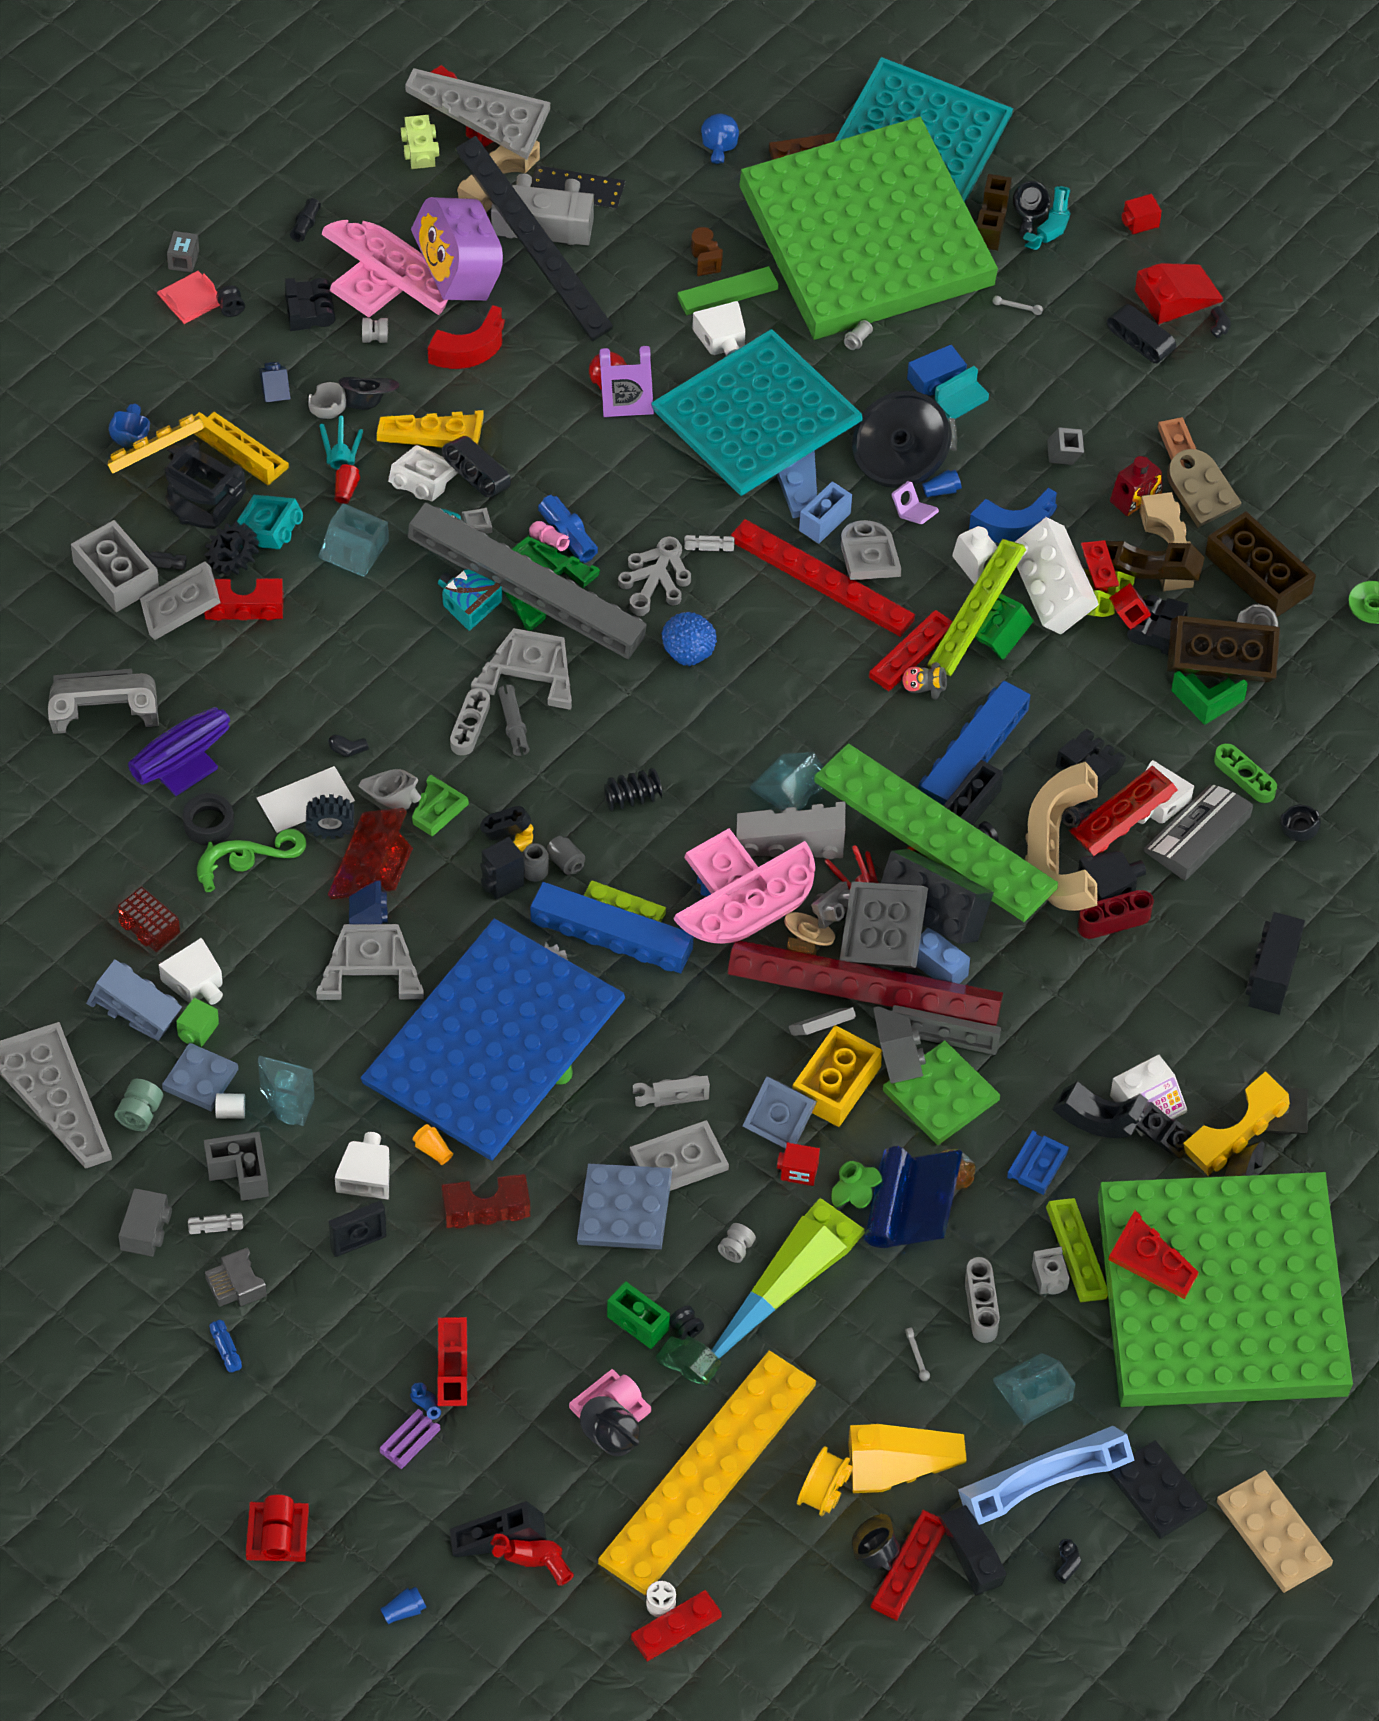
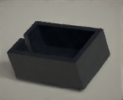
M1273 912L1271 922L1265 921L1261 942H1259L1256 959L1251 968L1246 995L1250 996L1248 1007L1280 1015L1298 954L1305 920Z

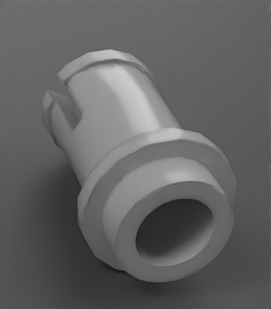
M866 320L860 321L851 332L845 334L844 344L850 350L859 349L862 346L863 340L872 333V325Z

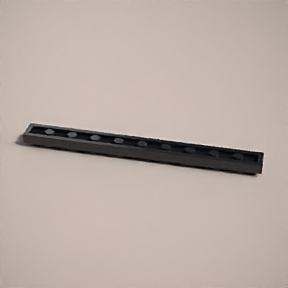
M474 136L456 147L455 150L459 158L593 342L612 330V323L479 139Z

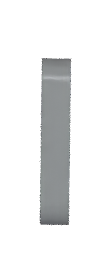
M472 689L465 698L450 736L451 750L457 755H467L475 747L490 708V695L485 689ZM481 699L482 701L479 702L477 710L474 709V702ZM466 718H474L478 721L472 726L463 723ZM463 733L466 734V741L463 744H458L463 739Z

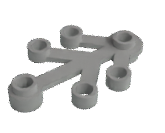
M671 536L664 537L657 544V548L640 554L633 553L628 557V567L634 571L622 572L618 576L619 587L630 589L633 587L634 582L648 578L641 593H635L630 598V610L634 615L644 616L649 612L650 598L659 580L666 591V602L669 605H678L681 602V591L675 587L666 570L670 562L676 572L675 581L677 585L685 587L691 583V573L685 569L680 559L682 546L676 538ZM658 559L656 564L643 568L644 562Z

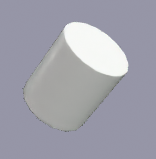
M217 1093L216 1118L244 1119L245 1094Z

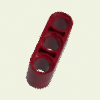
M1136 890L1097 901V906L1080 910L1077 926L1078 933L1084 938L1094 939L1143 925L1151 918L1154 903L1153 896L1148 891Z

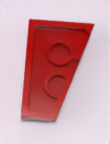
M1134 1210L1108 1260L1185 1299L1199 1272L1175 1248H1171L1154 1228L1151 1229L1142 1220V1216Z

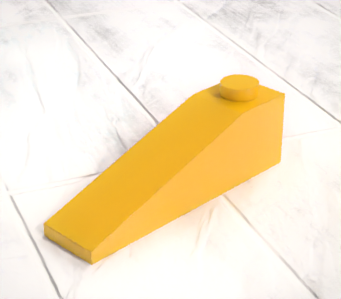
M882 1424L850 1425L848 1442L850 1465L853 1466L851 1472L853 1493L884 1492L890 1490L891 1486L902 1482L910 1483L922 1475L928 1473L935 1474L966 1463L964 1434Z

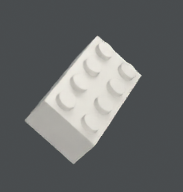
M1046 517L1015 541V543L1022 544L1026 548L1017 568L1044 627L1062 634L1099 605L1063 525Z

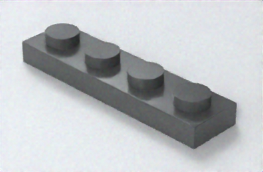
M897 1005L893 1006L892 1012L910 1019L912 1029H918L921 1040L940 1044L946 1041L950 1046L993 1055L997 1053L1001 1027Z

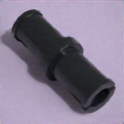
M307 199L303 210L297 214L296 224L290 232V237L294 241L303 242L309 229L314 226L315 217L321 208V203L317 199Z

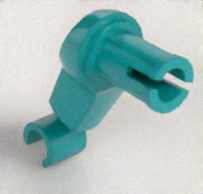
M1064 186L1055 187L1053 207L1048 210V219L1037 228V235L1029 232L1024 235L1023 239L1029 241L1025 244V247L1037 250L1042 242L1048 243L1064 233L1071 214L1067 209L1070 188Z

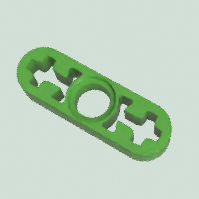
M1221 744L1217 747L1214 762L1220 770L1256 801L1268 803L1275 798L1277 784L1273 778L1234 745ZM1241 769L1250 770L1253 775L1250 777H1243L1238 773V771H1240ZM1260 788H1262V789L1268 788V789H1269V792H1268L1267 790L1261 791Z

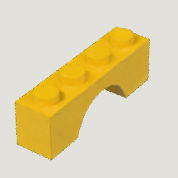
M1266 1071L1245 1089L1249 1105L1245 1117L1238 1124L1227 1129H1214L1204 1125L1184 1142L1185 1154L1208 1176L1214 1170L1216 1172L1221 1170L1232 1154L1240 1153L1247 1146L1248 1140L1255 1134L1257 1136L1262 1134L1274 1117H1281L1288 1110L1290 1104L1289 1094Z

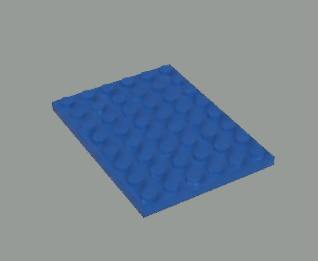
M494 918L361 1076V1081L364 1085L493 1161L624 1001L625 996L622 991Z

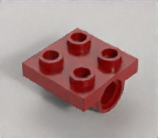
M270 1495L265 1498L264 1502H250L246 1560L305 1562L309 1503H294L292 1498L285 1495Z

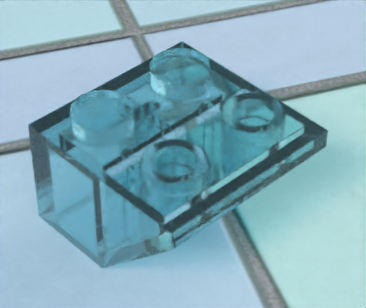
M343 503L330 521L319 558L365 577L389 542L388 522Z
M1043 1353L993 1378L994 1383L1024 1425L1073 1400L1075 1382L1060 1361Z

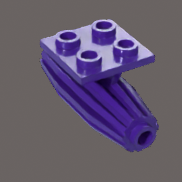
M213 707L185 719L152 740L128 762L132 776L141 785L159 779L175 796L193 786L218 769V765L204 751L229 729L228 723H230V718L223 709L218 710V708Z

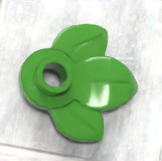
M855 1161L846 1162L839 1170L840 1181L832 1189V1203L836 1208L848 1201L857 1208L866 1207L872 1200L873 1192L871 1187H875L882 1182L880 1172L874 1167L865 1168L861 1163Z

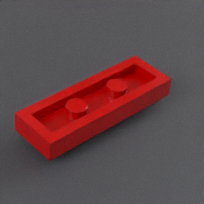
M704 1590L633 1632L631 1640L648 1662L720 1619L722 1612L707 1591Z

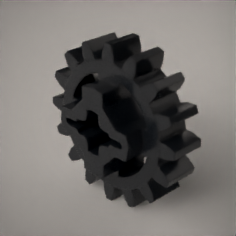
M235 521L233 526L225 523V529L217 528L218 534L216 536H209L212 543L205 545L209 551L204 555L208 559L207 563L213 570L220 575L224 573L229 577L231 571L238 575L240 568L247 570L246 564L248 562L254 563L255 560L252 558V555L259 553L255 546L260 543L255 538L257 534L245 523L240 525Z

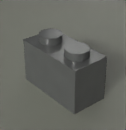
M134 1188L119 1233L120 1249L122 1251L154 1257L156 1247H161L163 1243L164 1230L162 1229L164 1223H169L172 1213V1207L168 1206L166 1194Z

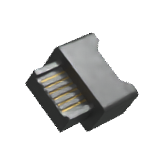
M248 1247L221 1257V1266L205 1271L206 1280L219 1307L236 1300L241 1307L267 1296L264 1280L256 1277L251 1268Z

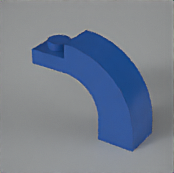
M1048 488L1031 506L1015 511L1003 509L985 499L971 513L969 530L980 526L988 531V536L993 542L1000 543L1002 539L1015 542L1044 518L1050 519L1057 508V504H1055L1057 492Z

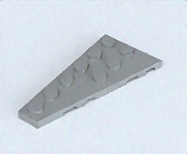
M60 1022L1 1040L0 1075L86 1169L112 1160L110 1149Z

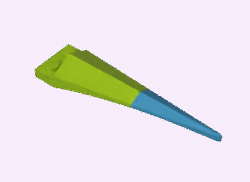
M819 1198L805 1216L802 1215L700 1366V1373L705 1372L789 1298L848 1254L865 1234L864 1228Z

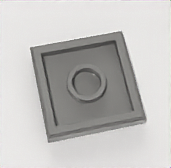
M853 1007L839 1008L789 1025V1029L793 1036L808 1035L854 1019L856 1015Z

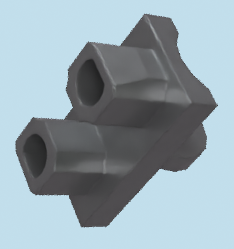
M839 882L825 894L820 893L813 898L811 906L813 913L818 916L819 928H827L834 921L841 920L847 912L850 890L846 882Z

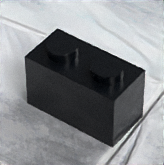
M510 837L482 851V863H480L482 870L481 884L487 893L491 892L495 899L498 900L524 886V855Z

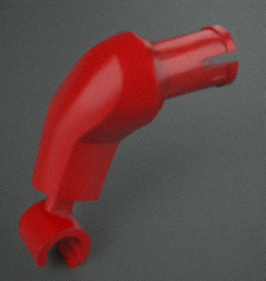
M496 1534L490 1542L491 1545H495L492 1550L494 1557H501L504 1554L505 1560L525 1567L546 1566L558 1586L568 1583L574 1577L573 1572H571L561 1557L562 1548L554 1541H509L504 1534Z

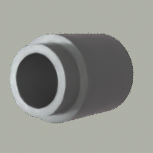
M557 836L550 841L547 846L549 857L565 874H576L581 871L584 866L585 855L568 838Z
M533 843L528 845L522 854L524 855V877L529 881L536 882L543 880L548 875V852L542 845Z

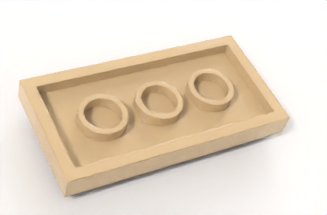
M1266 1470L1217 1497V1504L1283 1593L1332 1566V1558Z

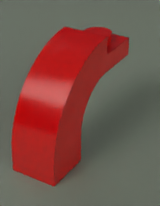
M492 305L482 326L472 333L455 335L437 330L428 346V364L449 369H462L479 365L490 359L502 346V330L505 320L502 319V308Z
M467 1317L438 1318V1406H467Z

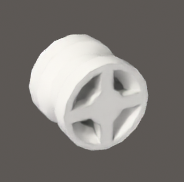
M657 1581L649 1586L646 1595V1606L651 1615L659 1618L675 1608L676 1591L672 1584L666 1581Z

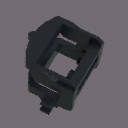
M192 440L186 447H180L173 443L167 449L171 453L168 456L171 462L165 467V476L169 482L165 501L170 510L179 518L181 524L216 529L246 493L244 471L239 465L231 469L199 450V443L195 440ZM198 476L201 479L212 482L216 486L211 490L194 480V478ZM228 493L216 506L213 515L188 501L216 505Z

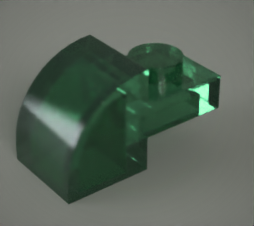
M671 1336L655 1357L659 1365L680 1371L685 1379L707 1386L722 1365L719 1358L708 1347L689 1336L685 1340Z

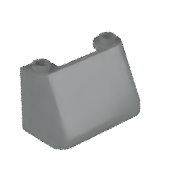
M142 673L57 680L50 688L48 704L49 722L53 734L66 733L69 722L73 719H79L78 706L129 702L131 715L140 716L144 720L145 727L159 726L155 681L151 676Z

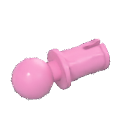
M536 521L529 527V535L535 540L551 545L560 551L565 550L569 545V537L557 532L551 525H546L542 521Z

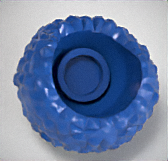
M684 612L671 617L663 626L661 632L664 648L667 653L684 666L696 665V663L711 656L717 642L716 630L713 628V625L701 615L691 612Z

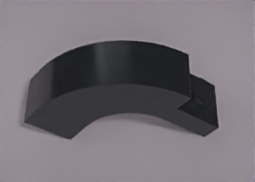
M1077 1081L1063 1089L1052 1110L1072 1125L1091 1134L1107 1138H1124L1132 1134L1137 1123L1145 1115L1143 1109L1148 1099L1142 1094H1138L1124 1102L1107 1101L1096 1096Z

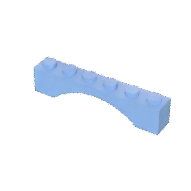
M1111 1426L958 1489L962 1505L968 1507L980 1525L1006 1514L1021 1500L1048 1486L1083 1475L1113 1470L1134 1461L1127 1434L1115 1426Z

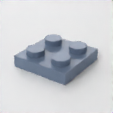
M189 1043L163 1082L162 1087L164 1091L212 1111L216 1105V1094L224 1093L238 1071V1064Z
M766 1076L743 1127L786 1148L787 1142L797 1144L817 1101Z

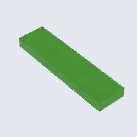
M768 266L678 292L677 298L687 316L693 314V312L778 290V282Z

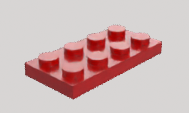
M1152 765L1083 819L1080 825L1069 831L1086 850L1095 856L1097 853L1105 851L1109 844L1119 836L1125 835L1138 821L1147 818L1157 806L1167 802L1178 789L1171 780Z

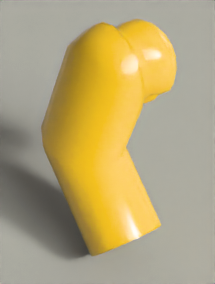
M531 824L525 831L515 834L513 842L521 852L533 842V826Z

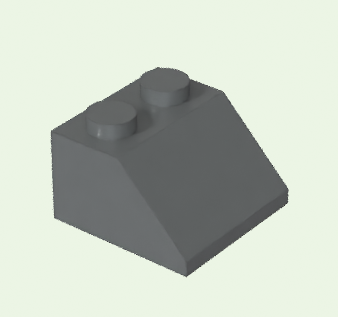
M879 1006L874 1007L879 1040L891 1084L922 1077L921 1065L926 1064L923 1048L917 1049L916 1046L921 1044L918 1029H912L908 1017Z

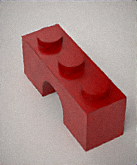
M214 579L221 603L204 612L205 620L283 619V579H256V588L248 595L234 593L231 590V579Z

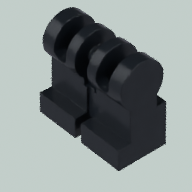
M285 278V299L290 331L311 329V326L316 325L327 327L335 322L333 298L330 291L331 285L327 279L317 278L309 282H295V278Z
M1145 595L1143 600L1151 616L1131 630L1129 629L1127 636L1135 644H1147L1162 649L1161 653L1168 655L1171 620L1177 616L1188 617L1189 603L1167 598L1166 601L1155 595Z
M1085 729L1076 739L1073 738L1058 750L1056 767L1062 771L1073 765L1086 762L1098 776L1099 792L1102 785L1122 768L1126 756L1121 752L1113 755L1114 747L1107 745L1103 748L1104 740L1100 737L1093 740L1094 733L1089 729Z

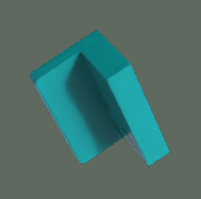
M975 366L936 387L935 401L944 410L950 422L989 400V393L977 382L978 369Z

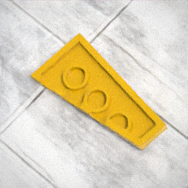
M477 410L474 415L452 412V416L437 417V413L427 414V416L422 418H415L413 415L380 417L377 441L442 448L450 441L461 436H468L478 445L484 410Z

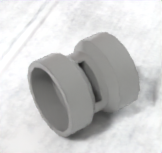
M363 318L362 343H370L372 340L388 343V318H380L379 320Z
M733 1223L727 1231L728 1237L723 1238L719 1243L718 1251L726 1259L740 1263L746 1255V1248L752 1246L756 1236L748 1227L739 1223Z

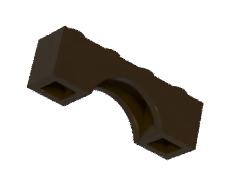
M1105 541L1115 571H1120L1138 579L1199 580L1205 557L1192 543H1169L1167 550L1148 551L1134 547L1124 541Z

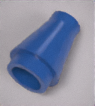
M947 469L928 482L922 483L927 498L957 493L956 490L962 489L956 470L949 471Z
M415 1586L410 1590L407 1587L391 1602L380 1609L387 1623L390 1624L394 1621L421 1614L420 1611L427 1607Z

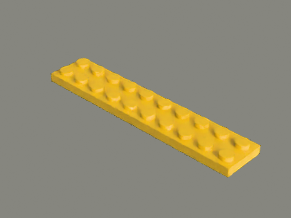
M769 1350L598 1558V1564L646 1596L649 1586L657 1582L813 1390L816 1386V1380Z

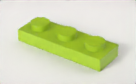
M595 881L590 882L584 894L586 897L661 922L666 914V907Z

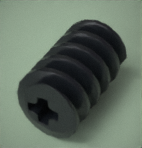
M654 768L648 770V775L643 770L639 771L637 777L631 772L628 774L627 780L624 775H619L617 783L613 777H609L607 785L604 784L605 797L610 811H614V803H618L619 807L624 809L626 800L631 807H634L635 798H638L642 805L645 802V796H648L651 802H655V794H659L662 799L660 779Z

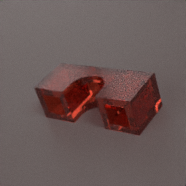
M526 1175L497 1177L498 1191L493 1197L487 1199L476 1197L472 1193L470 1181L442 1185V1201L447 1228H464L468 1225L481 1223L489 1225L496 1221H519L530 1217V1198Z

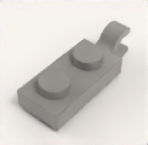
M694 1075L679 1080L666 1079L653 1083V1088L644 1083H636L633 1085V1094L642 1093L644 1095L635 1097V1106L641 1107L654 1103V1107L707 1100L709 1099L710 1087L708 1075L700 1077Z

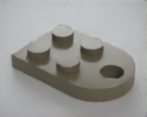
M1196 449L1183 450L1176 454L1170 462L1167 470L1168 482L1198 528L1239 508L1242 504L1215 461L1205 452ZM1186 459L1190 461L1192 468H1184L1180 460Z

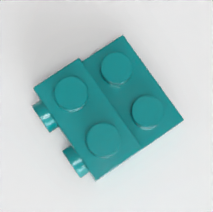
M253 495L237 522L240 525L245 523L257 534L255 538L260 543L258 544L259 547L280 549L284 543L290 541L291 531L294 526L301 524L303 512L295 498Z

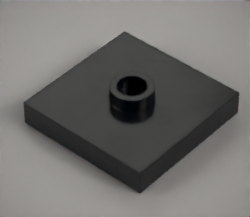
M381 1200L329 1220L330 1245L334 1257L387 1236L385 1207Z

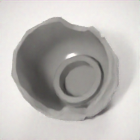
M334 382L317 385L316 393L313 396L309 394L308 406L310 412L322 419L337 417L346 407L345 389L339 383Z
M1259 604L1251 605L1241 611L1237 618V622L1277 627L1279 624L1276 613L1268 606Z

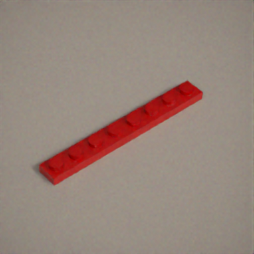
M746 519L731 534L734 537V544L899 637L915 621L914 613L859 582L850 580L843 573Z

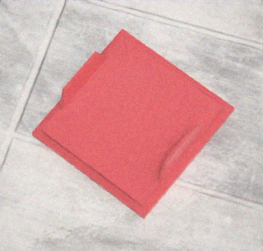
M199 271L157 292L159 297L183 324L220 306L216 299L217 291L214 284L205 274L202 275Z

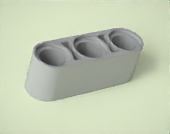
M976 1257L967 1264L965 1288L972 1334L977 1341L988 1343L992 1342L997 1336L1000 1316L991 1263L983 1257ZM978 1273V1274H982L983 1276H982V1277H977V1276H975V1275H973V1274ZM978 1298H984V1299H986L987 1301L982 1302V1301H979V1300H977V1299H978ZM981 1323H988L991 1326L985 1327Z

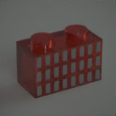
M142 886L118 905V921L121 926L127 931L131 930L137 935L141 944L146 947L150 946L155 952L159 951L180 934L179 918Z

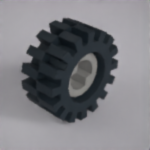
M329 794V797L320 795V799L317 797L312 798V801H309L306 806V829L308 828V832L313 833V836L318 837L322 835V839H326L327 836L335 839L337 835L339 838H342L344 834H350V830L353 831L354 828L353 803H350V800L347 798L343 800V796L340 795L334 798V794Z

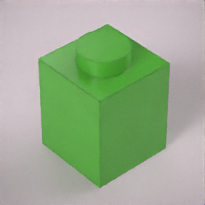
M193 998L176 1021L178 1037L187 1044L192 1043L202 1048L219 1024L218 1010Z

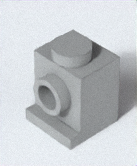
M1062 1247L1034 1251L1032 1269L1040 1295L1047 1293L1052 1295L1059 1294L1068 1289L1069 1276L1062 1255Z

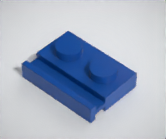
M1032 1131L1009 1169L1007 1178L1016 1179L1019 1181V1184L1044 1195L1068 1154L1069 1147L1046 1136L1041 1137L1035 1131Z

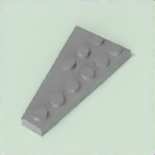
M413 68L405 85L407 93L526 160L550 111V102L415 68Z

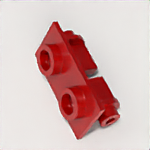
M1105 540L1081 543L1083 556L1086 559L1094 584V590L1108 593L1109 587L1119 586Z

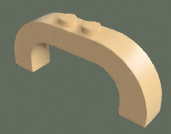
M1086 762L1068 767L1053 776L1036 795L1028 816V833H1026L1028 854L1025 856V861L1058 882V889L1047 900L1052 905L1063 910L1075 911L1097 906V883L1086 870L1067 875L1059 874V827L1063 811L1067 807H1073L1078 803L1098 797V776Z

